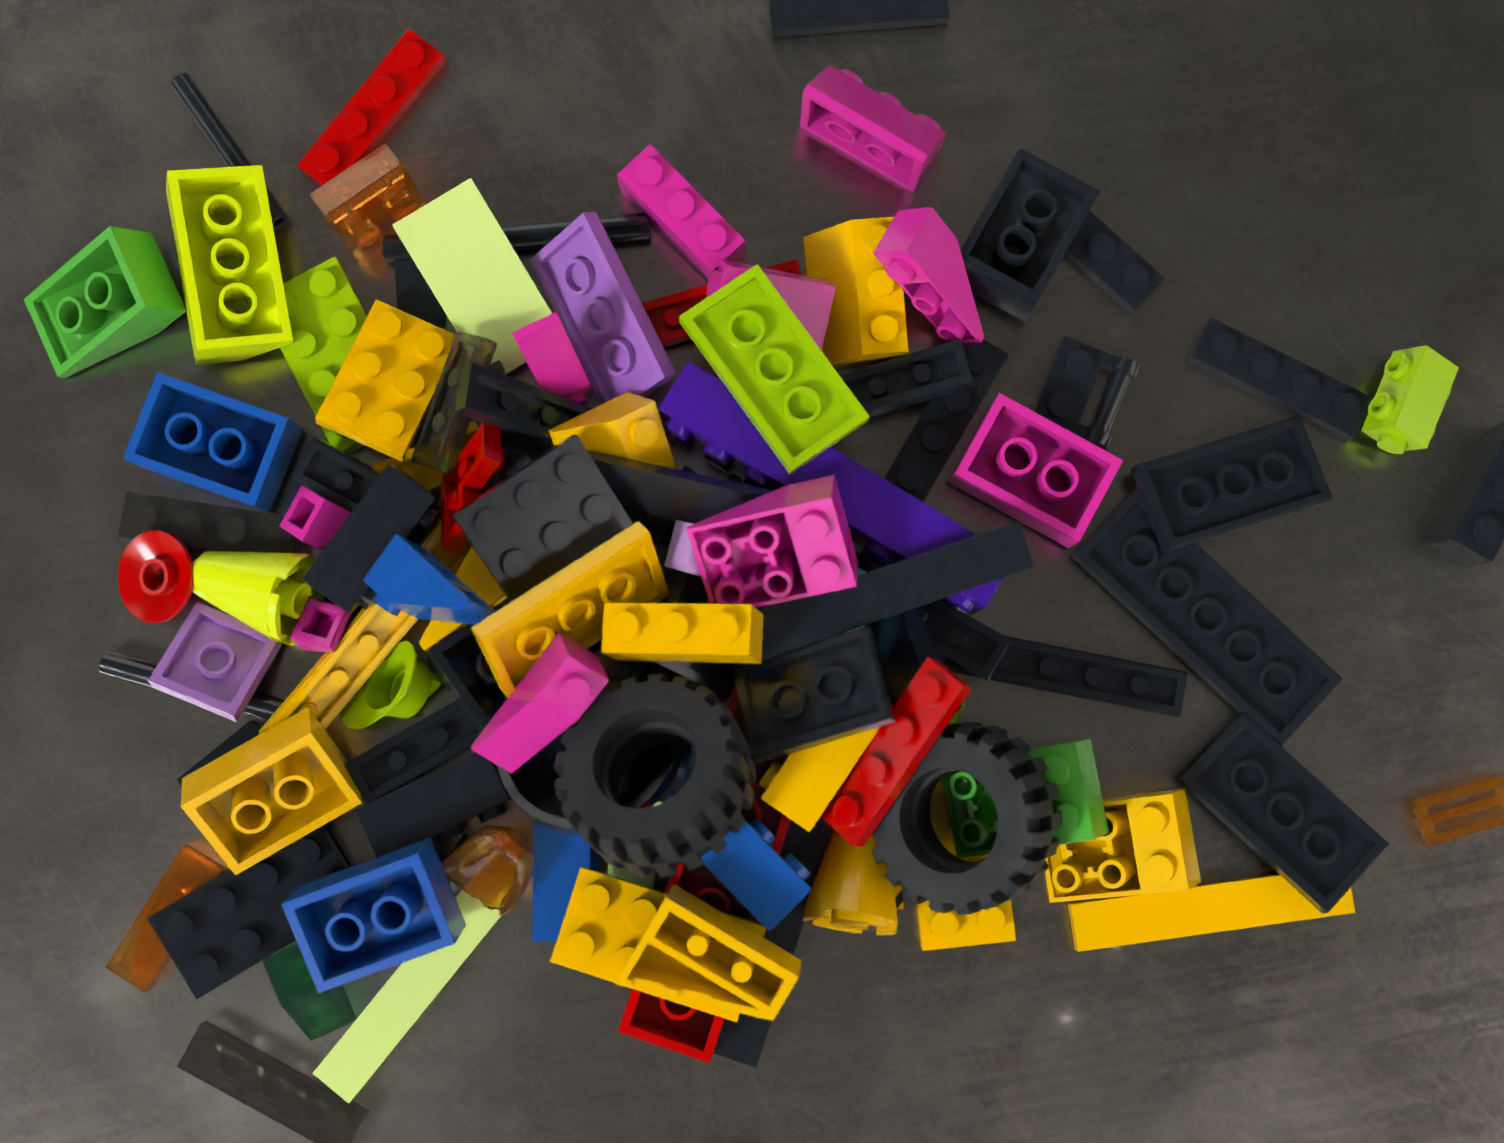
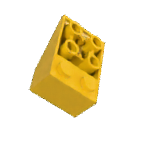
M1185 788L1103 799L1109 833L1094 840L1059 844L1056 854L1047 857L1045 860L1049 865L1045 876L1050 903L1187 891L1201 882Z

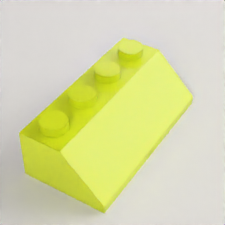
M262 165L167 171L166 195L195 364L204 365L243 361L292 344V330Z

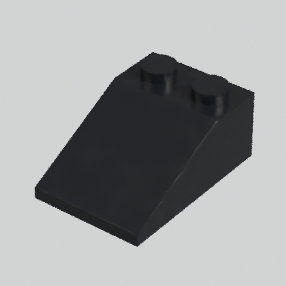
M1019 148L960 249L972 293L1027 322L1100 190Z
M505 599L494 606L493 609L498 611L510 602L508 599ZM467 624L429 649L427 661L455 701L479 731L482 732L508 698L500 689L471 629L476 624Z

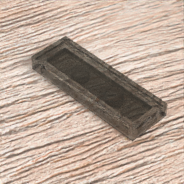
M456 332L411 458L412 463L452 475L471 421V417L455 412L461 369L471 362L489 368L498 343L486 337Z

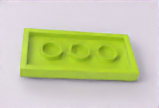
M336 256L283 283L293 343L280 347L315 417L368 316L341 262ZM321 426L328 442L347 454L365 446Z
M758 264L679 316L681 326L790 475L868 422L870 417Z

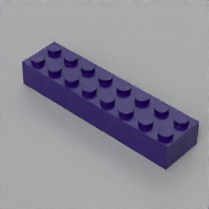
M690 361L686 363L658 408L662 425L667 430L665 435L668 439L685 449H688L691 444L706 454L704 460L710 465L725 473L732 468L745 477L743 480L744 484L775 491L787 485L835 475L842 504L845 506L844 511L853 542L863 548L860 553L861 555L882 567H885L887 563L891 565L977 535L832 447L790 475L724 383ZM1003 578L941 600L963 613L967 611L975 614L987 607Z

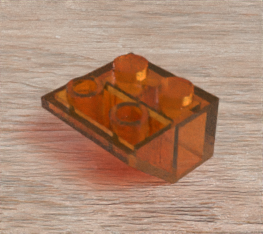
M386 143L310 193V196L327 222L350 251L357 247L363 248L374 243L380 237L383 229L418 210L419 205L425 201L406 168Z

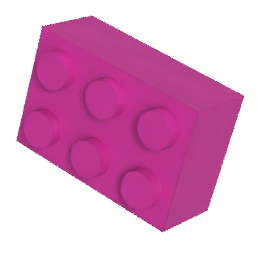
M999 393L990 405L948 482L1059 544L1070 548L1081 540L1123 460Z

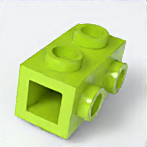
M1427 345L1393 351L1385 365L1384 375L1376 395L1369 404L1368 415L1361 431L1376 440L1377 446L1380 449L1392 454H1403L1405 451L1427 449L1430 440L1435 434L1436 425L1444 404L1450 396L1452 384L1459 367Z

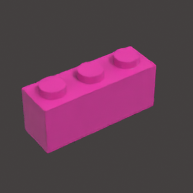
M651 144L617 174L620 191L624 197L640 213H645L649 217L650 223L707 281L711 270H718L720 259L739 263L745 257L746 240Z

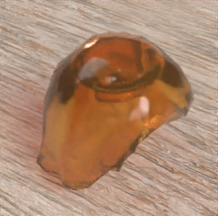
M487 825L469 835L443 862L442 866L453 882H458L463 891L467 892L471 897L478 898L486 908L490 910L498 909L500 911L499 915L503 916L516 907L533 876L534 853L529 843L511 827Z

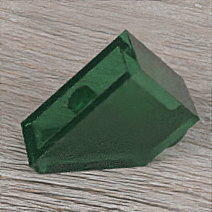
M298 943L262 959L280 1005L311 1041L346 1026L357 1019L343 985L318 994Z

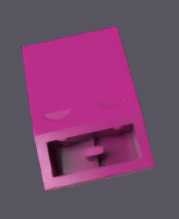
M835 475L787 485L687 526L686 530L710 604H752L755 608L857 586L859 562Z

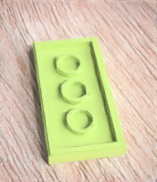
M470 178L392 224L475 363L485 367L500 360L507 374L527 363L512 332L553 313L474 181Z

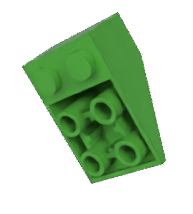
M1091 739L1030 749L1027 753L1031 759L1041 757L1049 768L1048 771L1042 774L1046 784L1056 782L1060 797L1051 799L1053 811H1062V826L1053 829L1052 835L1060 840L1059 844L1094 840L1108 834L1109 829ZM951 771L944 774L942 780L957 857L966 858L988 855L995 844L998 832V815L991 795L980 781L966 772Z

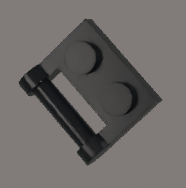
M1064 336L1059 344L1033 411L1103 450H1107L1112 439V435L1109 433L1128 383L1130 380H1135L1140 365L1131 359L1111 355ZM1102 370L1112 374L1093 425L1088 427L1079 422L1099 371Z

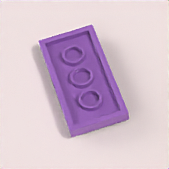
M582 213L529 261L554 312H557L599 404L601 405L626 392L646 398L677 374L597 213Z

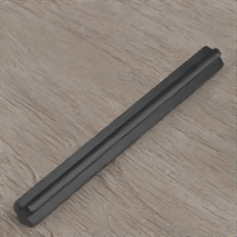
M645 213L599 216L611 242L644 240L650 237V219ZM575 219L500 226L515 251L543 249ZM398 234L383 237L381 246L385 261L394 262L395 260L412 259Z

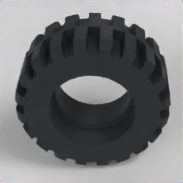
M650 674L646 682H640L637 677L622 681V688L613 692L610 688H607L597 696L600 700L591 708L588 707L579 718L576 727L572 728L569 726L561 740L566 747V751L557 754L554 768L561 776L555 781L556 795L563 803L562 811L569 823L596 854H600L607 863L618 869L627 867L634 875L647 877L651 873V868H654L661 877L676 875L677 866L685 864L689 870H692L704 864L701 857L709 851L713 850L718 855L728 846L724 840L725 836L730 831L738 834L742 828L745 819L740 813L741 809H750L755 795L750 786L756 780L755 765L750 758L752 752L725 703H720L716 694L707 687H696L693 680L681 676L674 677L671 683L665 674ZM663 743H683L696 748V761L691 776L682 789L669 800L653 807L641 809L618 805V787L621 777L633 759L643 751Z
M980 722L946 725L872 834L875 836L878 847L871 850L877 864L885 861L890 869L885 874V877L894 887L904 884L908 888L905 892V896L916 904L929 900L930 910L943 914L955 910L958 915L973 914L982 909L988 910L1021 895L1031 888V882L1040 879L1049 868L1045 860L1047 857L1056 854L1060 842L1057 837L1052 836L1053 829L1062 826V811H1053L1051 799L1060 797L1056 782L1047 785L1042 776L1043 773L1049 770L1041 757L1031 759L1027 754L1031 746L1020 737L1010 739L1007 737V730L995 725L983 727ZM951 771H963L975 777L988 790L995 803L998 815L997 838L989 855L977 862L965 861L949 852L937 838L931 823L930 802L933 791L942 776Z

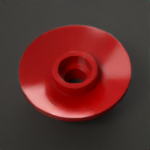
M159 530L144 532L135 537L123 552L118 568V587L123 603L133 616L147 623L167 622L176 617L185 608L190 599L193 589V562L183 542L169 532Z

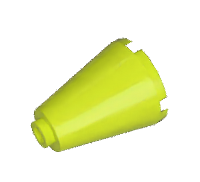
M207 551L193 561L192 591L195 595L280 644L296 645L290 637L309 596L325 601L323 594L302 580L303 576L315 562V556L307 553Z

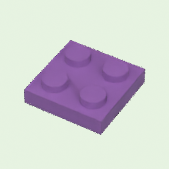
M196 602L148 681L152 688L238 722L282 644L273 641L233 616Z

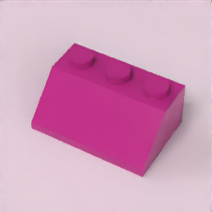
M828 65L810 81L803 91L800 127L912 193L915 192L941 150L946 135L944 131L940 130V126L935 120L923 114L916 116L904 109L900 101L893 95L883 91L877 93L863 85L862 79L852 71L847 69L838 70L831 65Z

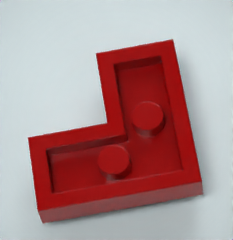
M483 422L441 479V550L459 555L469 542L451 514L480 496L483 486L492 475H498L505 461V450L501 448V428Z

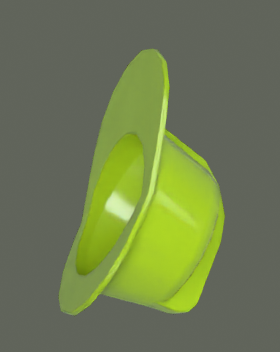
M401 641L341 710L342 722L349 729L360 730L370 726L383 716L401 719L411 718L420 711L427 698L440 687L441 679L431 671L427 664L417 658L415 646L410 641Z

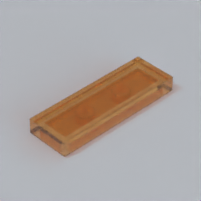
M183 845L105 968L143 992L151 990L171 957L147 918L222 874L227 868L191 845Z

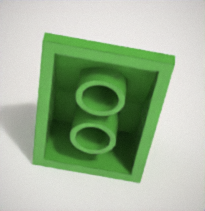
M109 226L24 298L58 378H66L157 335L187 311L151 232Z

